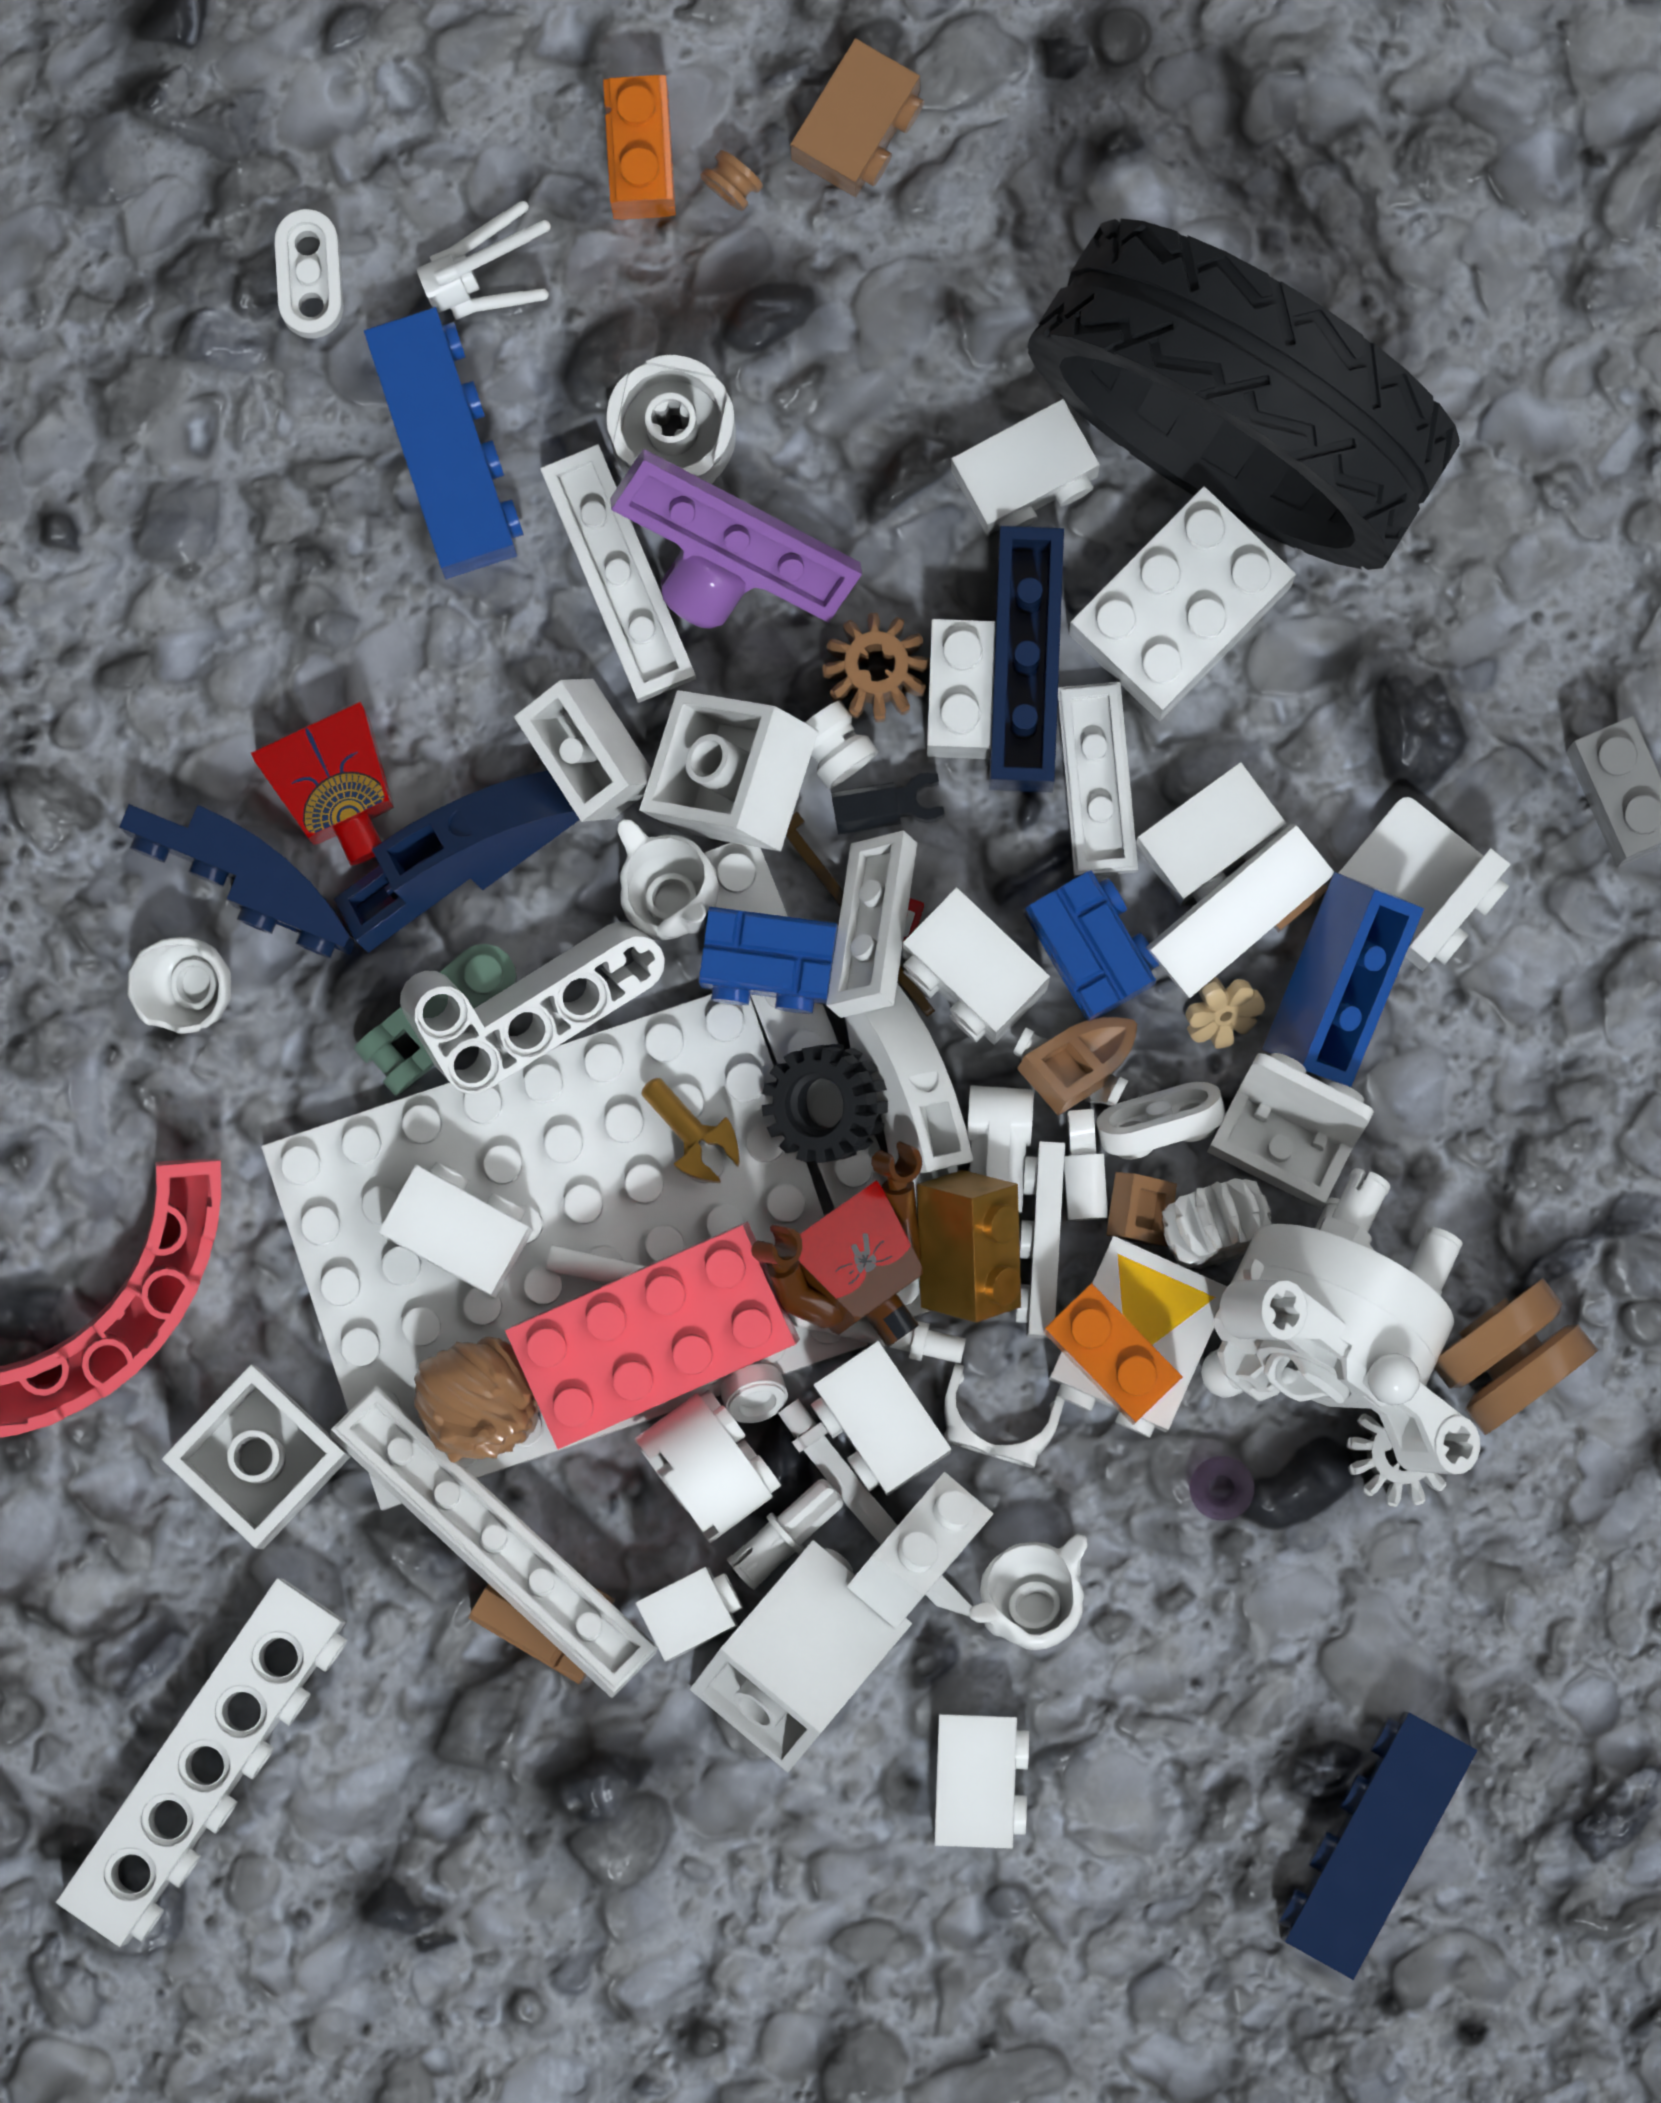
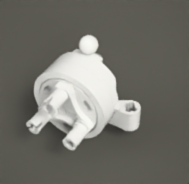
M1354 1168L1349 1175L1350 1179L1341 1198L1331 1197L1327 1199L1315 1228L1293 1224H1270L1259 1228L1255 1232L1231 1284L1222 1294L1220 1307L1214 1318V1328L1222 1343L1219 1349L1210 1352L1203 1362L1201 1371L1203 1384L1210 1393L1222 1398H1230L1244 1391L1257 1401H1263L1282 1392L1299 1402L1313 1400L1328 1407L1372 1409L1379 1414L1396 1459L1404 1469L1422 1473L1464 1474L1476 1463L1480 1452V1437L1477 1428L1470 1419L1465 1418L1426 1387L1454 1325L1452 1311L1441 1297V1293L1463 1243L1452 1233L1440 1228L1431 1227L1426 1231L1408 1270L1374 1251L1370 1245L1372 1239L1368 1231L1385 1195L1388 1194L1391 1187L1386 1179L1370 1171L1366 1180H1364L1366 1175L1364 1169Z

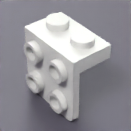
M1405 797L1393 806L1340 870L1339 874L1376 887L1424 908L1405 955V958L1423 972L1434 957L1445 965L1469 936L1460 928L1466 918L1475 908L1485 916L1504 894L1509 885L1501 880L1500 877L1511 864L1491 848L1483 856L1416 800Z
M1258 1053L1207 1152L1322 1210L1354 1145L1368 1125L1374 1111L1363 1103V1096L1351 1087L1336 1082H1331L1327 1085L1305 1074V1067L1289 1056L1280 1053H1273L1271 1056Z

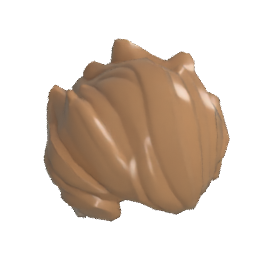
M483 1337L477 1344L456 1342L450 1349L441 1350L436 1356L429 1357L418 1364V1371L414 1377L416 1384L414 1406L435 1448L444 1452L450 1462L455 1463L462 1458L496 1459L498 1454L513 1452L515 1444L525 1442L529 1435L534 1432L538 1422V1404L510 1343L495 1337Z

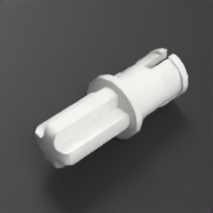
M824 1479L818 1480L778 1517L770 1513L767 1516L769 1522L750 1541L733 1555L727 1558L728 1563L743 1581L755 1590L771 1572L795 1552L801 1555L805 1550L802 1543L842 1508L844 1502L841 1495L828 1481Z

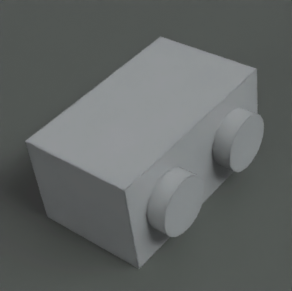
M1634 716L1575 740L1566 751V754L1617 868L1660 850L1661 777Z

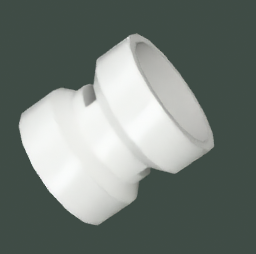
M842 701L830 704L805 722L819 731L811 757L818 762L817 775L827 789H831L850 778L868 764L879 752L868 736L856 735L855 729L851 725L852 715Z

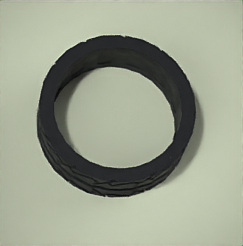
M1121 218L1120 222L1112 219L1101 223L1094 237H1092L1070 272L1068 286L1060 288L1038 323V327L1029 338L1028 354L1039 373L1054 390L1059 391L1060 396L1081 416L1116 444L1124 447L1135 458L1193 496L1203 487L1207 488L1246 526L1294 549L1296 547L1309 555L1337 565L1362 569L1363 566L1367 570L1384 568L1420 510L1419 504L1424 503L1460 445L1456 426L1440 403L1434 401L1433 395L1403 366L1376 344L1365 339L1363 334L1320 304L1284 282H1279L1270 277L1268 273L1189 235L1186 237L1180 235L1175 230L1146 221Z

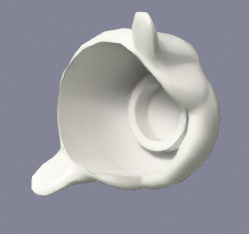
M632 820L620 821L617 831L627 854L620 873V901L630 923L655 940H670L688 933L694 934L702 931L707 925L709 906H716L719 894L716 871L709 858L695 842L683 836L661 835L648 837Z
M1076 1534L1059 1549L1047 1543L1039 1542L1015 1544L1006 1549L990 1562L983 1573L980 1586L982 1603L976 1604L969 1609L970 1618L978 1623H984L985 1627L993 1635L1003 1637L1009 1642L1029 1650L1046 1649L1065 1640L1076 1629L1083 1614L1084 1591L1080 1581V1563L1088 1546L1087 1538Z

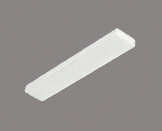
M376 1385L331 1429L330 1437L611 1698L656 1654L658 1647L466 1468L458 1461L455 1463L450 1462L444 1452L435 1448L428 1433Z

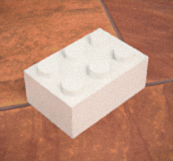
M1203 487L1071 621L1069 636L1117 682H1120L1121 686L1160 722L1291 588L1296 573L1207 488Z

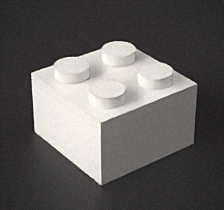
M677 690L639 811L683 834L781 851L819 731L776 706Z
M957 887L903 942V958L906 960L903 964L906 968L903 973L927 997L931 998L938 991L953 1006L950 1008L952 1013L949 1017L976 1043L984 1035L995 1045L1048 989L1050 976Z
M879 1341L814 1384V1388L820 1398L811 1403V1406L832 1438L844 1432L855 1448L856 1452L847 1459L868 1492L880 1485L886 1496H888L951 1453V1447Z
M250 1365L170 1449L162 1460L254 1548L264 1549L351 1456L260 1368Z

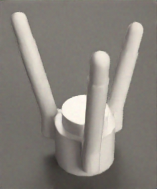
M519 201L450 248L430 256L431 262L416 268L432 308L436 307L438 313L451 308L455 319L458 320L478 311L525 305L526 303L546 300L549 293L546 289L542 288L471 298L469 294L480 289L473 272L474 269L548 232L551 228L549 221L542 220L467 257L466 253L528 211V203Z

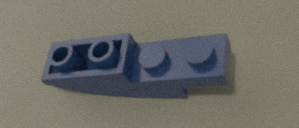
M548 770L503 781L463 796L430 812L374 847L372 851L380 865L335 897L334 900L355 941L369 953L469 879L482 890L486 889L580 819Z
M131 804L128 805L119 828L127 836L133 838L130 849L165 863L169 853L192 862L188 871L190 874L221 887H224L227 877L233 879L234 882L227 900L233 907L240 909L237 920L268 934L273 933L276 925L299 934L295 944L327 958H331L334 949L349 955L351 954L355 942L338 915L299 870L259 837L233 821L200 805H197L188 828Z

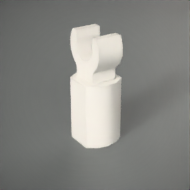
M1070 1110L1067 1113L1070 1156H1064L1067 1222L1108 1219L1104 1154H1096L1094 1110Z

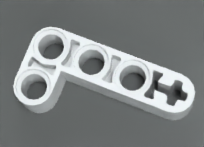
M615 922L605 926L474 1009L465 995L447 976L437 971H423L413 975L405 983L401 991L400 1005L405 1017L437 1069L457 1090L466 1094H479L492 1088L651 988L660 979L664 971L665 958L662 949L647 934L635 928L630 922ZM633 947L631 954L634 961L624 966L626 957L623 953L628 948ZM600 964L603 966L601 970L609 977L606 981L595 971V968ZM586 978L587 984L583 995L573 1002H563V992L566 986L573 980ZM438 994L448 995V1004L439 1016L423 1018V1008L431 997ZM532 1012L533 1020L529 1029L521 1035L509 1036L508 1031L511 1021L521 1013ZM470 1046L479 1047V1054L473 1065L464 1070L454 1069V1061L459 1052Z

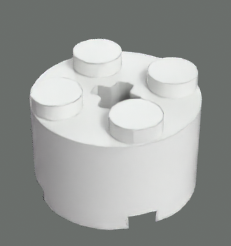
M657 356L645 361L644 364L635 368L629 374L627 373L616 384L610 396L607 407V429L614 456L620 469L625 474H627L642 449L663 458L710 484L715 481L729 463L736 441V425L732 401L722 382L703 363L685 356ZM671 415L681 416L682 427L685 429H677L674 436H664L662 427L658 424H668Z
M707 1390L701 1396L697 1393L634 1438V1441L642 1449V1453L680 1506L686 1512H689L694 1519L693 1523L706 1540L711 1543L773 1497L771 1493L778 1489L781 1484L763 1459L756 1455L745 1439L736 1444L746 1435L725 1406L718 1402L710 1390Z

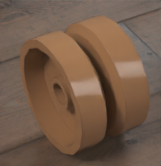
M1544 1278L1534 1283L1510 1302L1507 1298H1504L1461 1330L1459 1335L1462 1338L1440 1354L1434 1370L1449 1389L1462 1388L1485 1371L1492 1378L1491 1381L1468 1398L1465 1411L1484 1435H1487L1538 1399L1598 1351L1579 1324L1566 1325L1543 1342L1535 1335L1559 1315L1563 1305Z

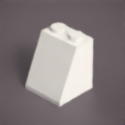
M814 1540L725 1642L689 1689L787 1773L912 1625L905 1618L895 1629L848 1589V1584L856 1576L853 1574V1569L849 1562L838 1552L828 1548L824 1549Z

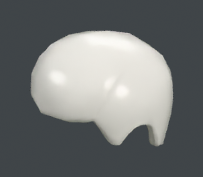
M190 937L166 938L140 950L128 970L127 996L138 1017L145 1024L158 1026L180 1034L198 1032L201 1028H207L218 1021L223 1015L231 1000V972L216 948L206 942Z

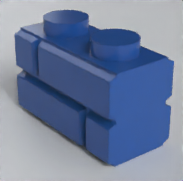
M1092 870L1087 871L1059 889L1030 904L1024 911L1030 926L1084 1018L1088 1021L1100 1018L1154 986L1156 979L1151 970L1160 966L1146 949L1149 943L1144 935L1140 932L1131 938L1119 918V915L1127 911V907L1113 882L1107 878L1099 883Z
M709 906L699 976L700 987L712 989L711 1000L720 1003L749 1005L750 995L776 998L775 1009L793 1013L812 1014L814 1003L827 1004L838 931L837 923Z

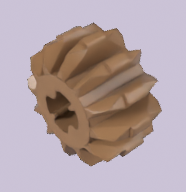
M870 613L867 619L869 631L862 634L857 624L852 620L844 623V632L851 642L850 645L837 639L829 640L827 651L842 661L829 662L824 664L822 668L825 678L843 679L830 690V697L834 702L842 701L851 694H854L855 696L849 707V713L852 717L858 718L863 713L866 703L874 704V720L880 723L885 721V703L889 701L892 702L896 711L901 715H905L910 711V705L902 691H906L914 696H924L926 684L912 675L930 671V659L923 656H911L923 645V638L919 633L910 635L901 642L899 641L904 629L903 619L899 617L894 618L886 633L880 631L878 613ZM877 654L882 655L884 665L894 666L895 669L893 672L885 670V680L871 681V674L868 670H859L860 664L868 666L869 656Z

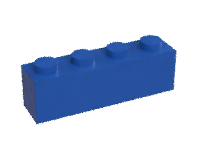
M434 307L364 330L445 579L517 557L512 539L524 534L513 500L510 499L500 503L493 479L504 476L493 440L480 443L474 420L483 418L485 415L474 381L461 384L454 363L466 358L455 323L451 322L442 325L437 309Z

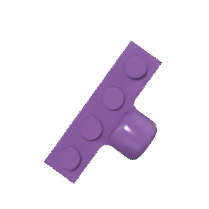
M642 449L610 498L612 511L676 543L681 548L680 553L661 580L662 596L664 602L678 616L701 628L711 629L723 625L744 593L753 588L764 589L829 623L862 575L861 563L645 449Z

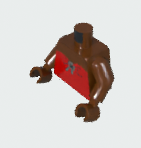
M901 1141L896 1145L898 1150L896 1164L893 1156L885 1151L879 1150L872 1156L871 1165L874 1171L887 1178L882 1187L877 1180L800 1234L794 1229L772 1224L770 1231L774 1235L775 1245L759 1240L752 1245V1256L768 1266L767 1271L785 1312L820 1328H828L837 1335H840L866 1317L887 1347H890L919 1326L897 1293L923 1275V1268L920 1263L922 1254L913 1182L921 1171L922 1156L915 1147Z

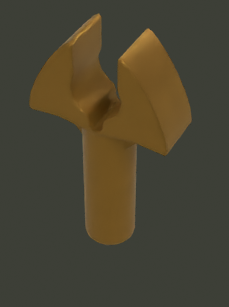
M654 1078L646 1083L641 1095L684 1142V1156L674 1163L678 1170L702 1181L721 1183L720 1178L702 1161L703 1151L699 1145L701 1141L708 1145H719L722 1147L726 1155L739 1167L738 1143L733 1127L727 1117L717 1126L702 1125L661 1078Z

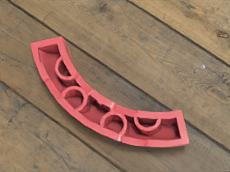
M190 1159L155 1162V1194L147 1236L137 1261L112 1300L93 1320L74 1335L51 1349L28 1359L0 1366V1438L19 1435L50 1426L67 1416L83 1410L99 1399L105 1398L134 1376L163 1346L182 1320L197 1293L210 1258L219 1220L221 1160Z

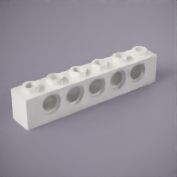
M277 1578L58 1898L56 1904L119 1947L128 1944L133 1936L143 1942L164 1912V1909L158 1906L156 1902L168 1884L171 1882L179 1888L199 1861L201 1855L192 1849L207 1828L216 1834L237 1805L238 1801L229 1796L243 1774L253 1780L272 1754L274 1747L268 1744L266 1740L281 1720L290 1726L305 1706L311 1694L303 1689V1686L315 1668L319 1667L326 1672L343 1650L347 1639L339 1635L347 1622L285 1579ZM280 1638L291 1642L298 1655L297 1664L293 1671L283 1677L271 1673L264 1659L267 1647L273 1641ZM242 1692L253 1695L258 1700L261 1708L259 1721L249 1730L237 1728L232 1724L228 1716V1707L231 1700ZM204 1746L216 1749L224 1761V1770L221 1777L212 1784L199 1781L192 1771V1758ZM167 1800L179 1803L187 1815V1825L184 1831L176 1838L163 1835L155 1824V1813L158 1807ZM129 1854L143 1858L150 1869L149 1882L139 1892L131 1891L124 1887L118 1876L119 1865Z

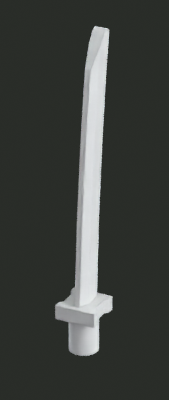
M796 1399L778 1412V1415L795 1438L792 1441L793 1445L799 1453L804 1450L827 1481L838 1491L850 1510L881 1545L898 1525L868 1492L825 1437L828 1431L821 1422L816 1424L801 1401ZM943 1576L925 1594L936 1606L969 1616V1609L973 1607Z

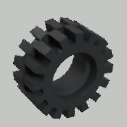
M841 1044L802 1048L800 1051H794L784 1056L783 1058L787 1063L775 1064L770 1071V1074L777 1078V1080L765 1083L762 1094L773 1096L772 1104L761 1105L763 1117L774 1115L776 1123L766 1128L771 1138L777 1136L785 1138L778 1146L785 1153L798 1151L796 1159L804 1162L816 1160V1163H824L857 1155L856 1151L866 1150L874 1143L869 1136L881 1133L885 1123L876 1120L877 1114L888 1113V1101H877L876 1092L887 1090L884 1079L872 1080L870 1075L877 1071L878 1068L872 1061L860 1062L859 1060L863 1053L855 1048L843 1050L844 1045ZM820 1078L833 1082L839 1088L843 1099L842 1117L831 1128L817 1125L810 1117L807 1108L808 1089Z

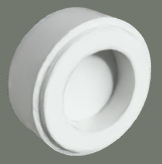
M751 1364L728 1375L720 1388L725 1408L735 1421L742 1423H757L773 1417L784 1407L788 1399V1392L781 1372L769 1364Z

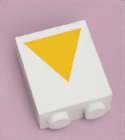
M1113 1236L1092 1284L1183 1378L1134 1425L1125 1418L1062 1351L1049 1380L1060 1385L1056 1396L1089 1411H1092L1096 1401L1119 1411L1115 1420L1117 1424L1150 1438L1154 1428L1164 1432L1169 1430L1214 1329V1318L1220 1307L1222 1294L1227 1286Z

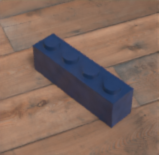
M1000 526L989 790L1053 793L1056 760L1064 528Z
M1404 1711L1398 1722L1390 1717L1384 1722L1370 1749L1371 1752L1379 1756L1367 1779L1359 1774L1353 1779L1339 1806L1340 1809L1348 1813L1336 1836L1328 1831L1325 1832L1308 1864L1317 1870L1313 1880L1305 1893L1297 1888L1294 1889L1277 1923L1286 1927L1281 1940L1352 1980L1355 1979L1478 1751L1410 1712Z

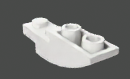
M897 983L894 1006L847 1016L845 1021L850 1047L863 1053L859 1061H872L878 1068L877 1071L870 1075L872 1080L884 1079L887 1090L876 1092L877 1101H888V1113L881 1114L882 1122L885 1123L883 1128L888 1153L893 1156L896 1164L898 1160L896 1145L901 1141L915 1147L922 1156L921 1171L913 1180L918 1216L917 1184L957 1172V1165L973 1162V1156L956 1093L944 1062L914 1005Z

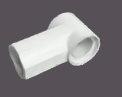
M970 1085L967 1135L969 1143H971L973 1162H970L968 1171L1017 1183L1019 1214H1022L1026 1146H1031L1034 1089Z

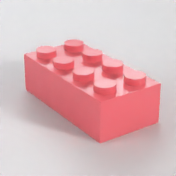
M748 1221L505 1330L558 1450L797 1344L800 1337L789 1313L785 1312L781 1306L767 1271L768 1266L752 1256L751 1248L756 1239Z

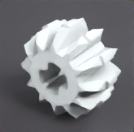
M1237 1178L1223 1183L1217 1181L1211 1186L1197 1188L1195 1192L1179 1196L1176 1202L1169 1204L1162 1212V1220L1165 1227L1164 1236L1169 1251L1174 1254L1178 1265L1189 1269H1202L1214 1264L1218 1266L1225 1261L1238 1259L1239 1256L1245 1254L1255 1232L1265 1225L1272 1224L1271 1210L1266 1196L1261 1194L1256 1181Z
M1367 1414L1360 1415L1357 1423L1372 1437L1370 1440L1360 1437L1348 1438L1347 1448L1353 1451L1367 1452L1366 1460L1356 1461L1349 1465L1348 1469L1351 1475H1358L1369 1469L1375 1474L1365 1484L1362 1490L1364 1494L1370 1497L1378 1492L1384 1482L1388 1483L1386 1505L1396 1507L1401 1500L1402 1486L1406 1485L1412 1503L1420 1505L1425 1502V1494L1419 1480L1422 1479L1438 1492L1446 1487V1482L1437 1473L1399 1470V1462L1390 1465L1386 1459L1385 1451L1390 1450L1392 1445L1384 1426H1381Z

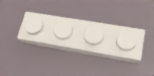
M599 444L540 468L637 702L640 703L695 680V672L666 603L663 600L631 520L611 510L610 498L617 487Z

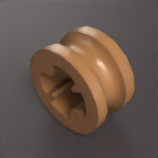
M720 150L715 156L717 161L716 167L714 169L705 168L700 174L701 179L729 205L737 210L744 211L749 205L746 200L747 195L750 192L759 193L764 186L760 179L746 165L728 152Z

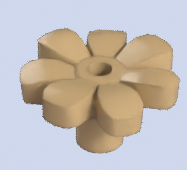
M1214 977L1198 991L1203 1002L1191 1004L1187 1008L1185 1016L1190 1024L1187 1027V1031L1195 1042L1200 1043L1210 1039L1216 1049L1229 1047L1234 1044L1233 1030L1240 1034H1246L1257 1023L1255 1017L1262 1014L1265 1010L1264 999L1259 991L1253 990L1250 983L1246 980L1236 979L1225 989L1220 979Z

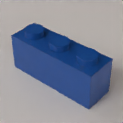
M1334 872L1262 1050L1269 1054L1280 1053L1289 1056L1301 1063L1307 1072L1351 1087L1424 908L1386 891Z

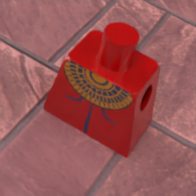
M361 701L251 752L255 763L313 845L320 844L337 836L350 866L363 863L375 857L372 849L382 842L371 819L390 811L394 806L372 724Z

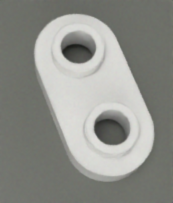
M298 210L287 215L280 222L275 233L278 306L286 326L293 333L304 338H319L332 332L339 324L343 315L340 242L336 229L327 216L315 210ZM314 237L320 241V246L314 254L302 255L297 251L298 244L303 238ZM310 298H317L323 302L321 313L315 317H307L301 313L303 303Z
M1190 1082L1120 1102L1116 1106H1110L1098 1116L1096 1125L1102 1148L1107 1153L1117 1155L1122 1159L1132 1160L1148 1155L1153 1149L1180 1141L1194 1142L1206 1139L1222 1124L1226 1113L1221 1092L1217 1086L1207 1082Z

